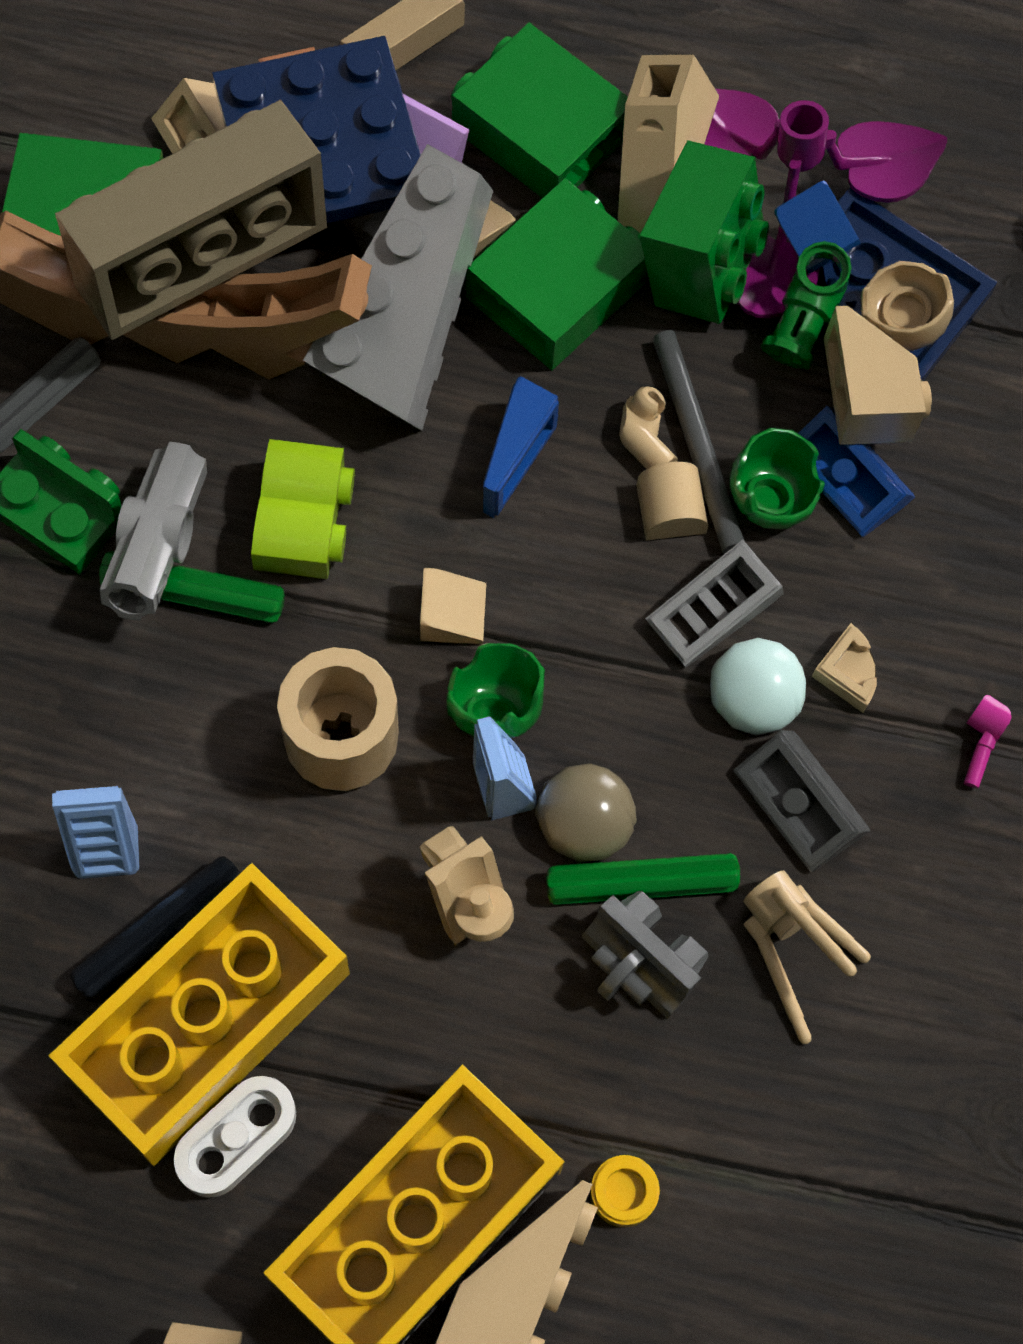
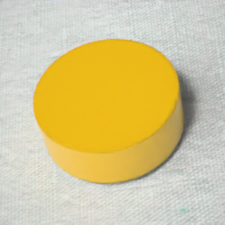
M619 1155L606 1160L597 1169L591 1181L590 1200L592 1205L598 1207L597 1215L606 1223L616 1227L627 1228L642 1223L654 1211L659 1200L660 1187L655 1172L645 1161L635 1156Z

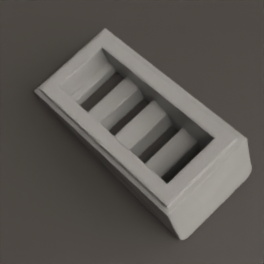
M742 539L645 619L683 666L687 668L784 594L783 586ZM737 570L742 573L756 590L749 598L745 596L729 577ZM718 584L738 606L730 613L724 609L709 591ZM698 598L719 621L710 629L690 606ZM678 613L683 616L699 636L691 645L670 621Z

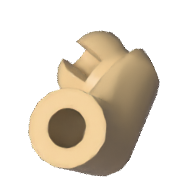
M648 386L639 388L634 396H630L623 406L619 432L622 444L646 469L658 464L678 461V458L657 437L661 418L660 413L665 409V399L661 392Z

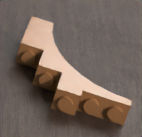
M8 211L2 212L0 214V303L70 340L82 337L92 345L108 337V334L74 285L62 237ZM350 254L320 266L281 273L238 274L123 335L175 363H180L211 348L270 380L304 365L303 359L315 340L360 320L368 304V293L366 290L372 265Z

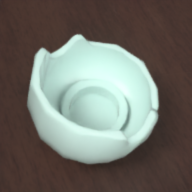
M754 638L735 643L715 662L711 670L710 688L712 704L717 709V712L734 729L756 736L780 731L789 725L802 710L806 693V678L803 667L795 654L779 642Z

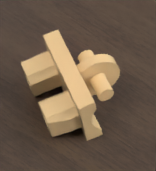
M450 826L422 843L419 848L424 861L430 867L425 872L444 930L453 943L456 945L464 940L465 937L478 942L492 941L501 937L509 930L514 920L513 904L508 893L504 891L493 850L481 836L467 845L457 830Z

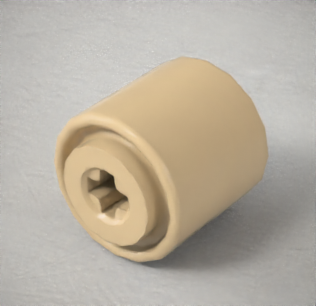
M332 647L310 653L292 666L280 685L277 710L289 762L302 778L322 789L348 791L366 786L383 774L396 754L399 728L397 697L392 679L378 661L355 649ZM341 721L351 723V733L355 736L353 738L341 741L331 740L330 734L325 732L326 728L337 730Z

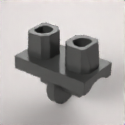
M637 891L621 902L612 895L600 906L596 918L581 936L596 951L591 960L608 975L599 986L597 992L608 1001L623 989L639 1005L647 999L668 1019L682 1005L700 981L701 977L698 973L709 957L708 952L691 936L682 934L669 947L651 930L662 918L659 906L643 891Z

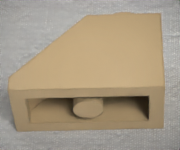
M835 306L824 336V344L839 444L912 442L923 418L929 417L932 404L930 385L928 381H921L917 357L849 306Z

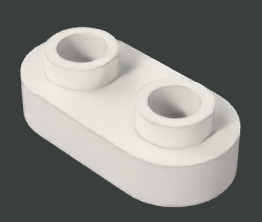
M256 1076L246 1079L197 1122L180 1139L174 1153L175 1171L184 1186L192 1193L202 1197L224 1195L231 1191L290 1135L296 1121V1106L288 1088L280 1081L267 1076ZM259 1104H269L275 1109L274 1119L266 1126H256L250 1121L252 1109ZM209 1151L220 1152L224 1157L222 1168L215 1174L202 1173L199 1170V1161L203 1154Z

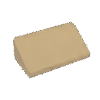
M402 0L342 39L340 45L385 35L395 70H397L462 27L465 17V2L463 0Z

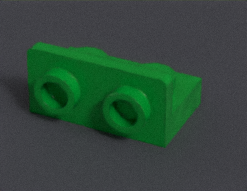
M20 429L12 438L17 454L0 472V521L80 575L116 532L118 517L122 507L118 496L120 490L108 476L99 470L91 468L88 472H85L70 462L71 457L68 452L53 439L42 435L37 440L26 431Z

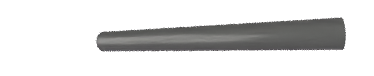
M672 330L662 331L656 334L652 341L692 462L698 468L702 493L722 553L725 554L742 539L744 540L676 334Z

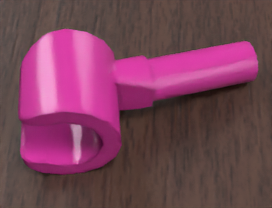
M990 695L984 696L966 723L983 734L976 745L964 780V784L972 788H979L991 751L994 750L996 742L1011 721L1009 708Z

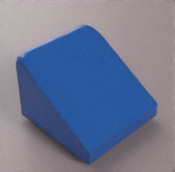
M824 180L774 210V215L798 257L805 248L817 242L835 243L846 252L861 244L835 195ZM826 258L815 259L810 262L806 271L810 274L832 260Z

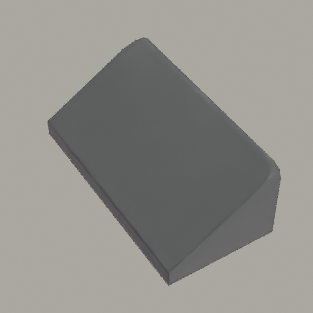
M781 730L733 770L810 872H814L870 832V828L794 731Z

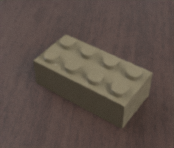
M281 99L261 110H253L244 114L237 122L205 138H197L190 141L180 151L150 166L139 167L129 173L126 178L93 195L79 197L69 207L55 213L74 285L110 339L118 338L327 228L321 152Z

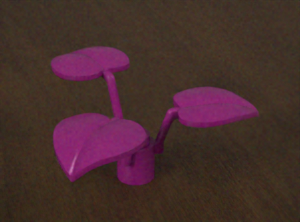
M715 88L719 99L704 143L705 145L754 156L760 160L766 159L777 145V154L780 160L789 168L783 203L796 196L800 172L808 171L819 164L824 157L825 149L836 169L849 170L848 183L854 192L876 202L889 203L907 199L925 184L946 148L947 137L912 125L872 121L858 123L849 127L840 134L836 145V132L828 130V114L816 102L808 100L795 101L784 108L780 119H778V113L774 107L756 95L738 90ZM780 225L776 240L768 236L762 254L759 257H752L746 269L745 289L737 303L747 315H752L756 318H775L782 315L785 309L782 299L797 268L799 257L790 242H787V237ZM820 268L810 274L806 271L807 277L815 285L818 283Z

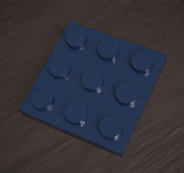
M385 35L212 72L214 87L225 127L237 122L240 117L250 111L261 110L280 99L321 152L327 224L390 210L421 156Z

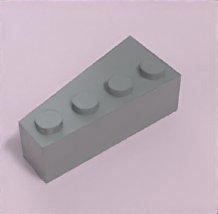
M429 144L426 145L361 258L372 265L366 290L368 293V304L358 322L315 340L303 359L304 362L421 431L423 430L428 413L426 406L433 382L438 379L444 359L442 352L452 321L455 322L461 302L459 295L468 267H471L493 194L492 188L480 173Z

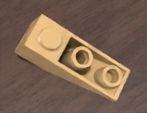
M641 55L625 104L618 222L624 227H633L640 233L687 140L701 144L705 143L719 99L717 91L695 55Z
M582 1180L460 1284L436 1344L545 1343L544 1339L533 1335L543 1308L554 1313L557 1312L572 1274L559 1268L569 1242L583 1246L598 1207L585 1202L592 1186L591 1183Z

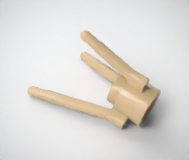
M782 870L765 879L745 897L743 902L753 916L743 925L757 942L799 1041L806 1045L811 1042V1034L770 934L775 932L780 940H785L802 928L825 955L848 977H853L857 972V968L831 937L861 963L869 962L871 956L853 936L813 901L802 885L796 886L788 874Z

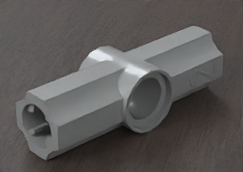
M169 442L166 447L155 449L137 496H128L122 504L116 528V549L100 587L101 603L114 610L118 617L140 621L147 614H155L174 562L182 563L186 558L193 531V510L207 475L206 458L195 453L190 445Z

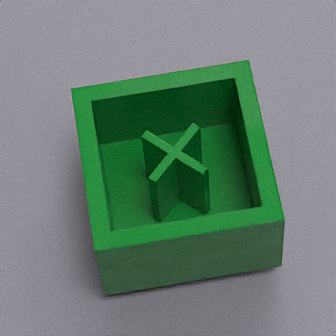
M687 140L639 235L656 307L721 324L730 303L737 304L741 299L746 285V269L753 256L759 257L762 254L769 235V223L763 220L762 212L764 186L758 183L755 157Z

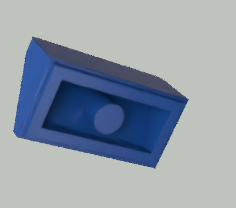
M826 406L798 433L811 442L818 450L816 468L819 479L825 482L823 494L862 537H865L915 498L911 490L869 444H839L835 410Z

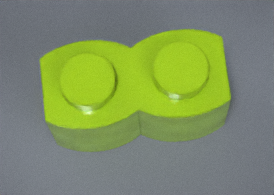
M269 439L251 549L253 570L328 579L331 561L342 563L346 541V525L336 524L339 504L351 505L355 468L344 467V448Z

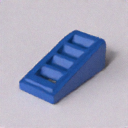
M518 377L512 387L483 482V513L492 518L500 514L557 428L558 396L523 377Z

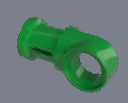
M817 242L805 248L799 256L796 271L782 299L785 309L772 336H766L761 344V349L774 360L793 368L809 369L814 358L810 352L822 326L829 324L835 306H839L848 286L852 267L850 257L843 248L831 242ZM820 258L830 259L839 267L841 276L837 282L830 286H817L806 275V268L810 262ZM802 323L797 336L793 337L798 325Z

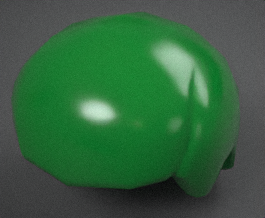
M771 427L751 436L735 458L730 474V489L740 513L745 514L747 520L763 528L789 529L807 520L817 505L820 494L825 486V482L819 479L816 468L819 454L817 448L800 434L789 429Z
M486 643L477 647L472 661L465 668L454 667L446 695L448 714L464 733L473 737L477 720L489 716L510 738L521 736L533 727L541 715L545 669L534 653L515 644Z

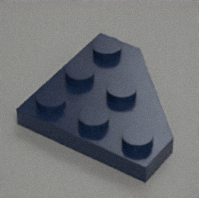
M850 187L838 203L861 244L846 252L850 257L852 268L847 289L839 306H849L862 316V289L866 287L878 270L898 261L924 263L933 268L937 273L947 275L950 281L954 309L953 316L945 333L932 345L909 351L917 357L921 381H924L992 295L997 281L879 204L858 195ZM833 261L820 267L824 287L834 284L841 276L839 267Z

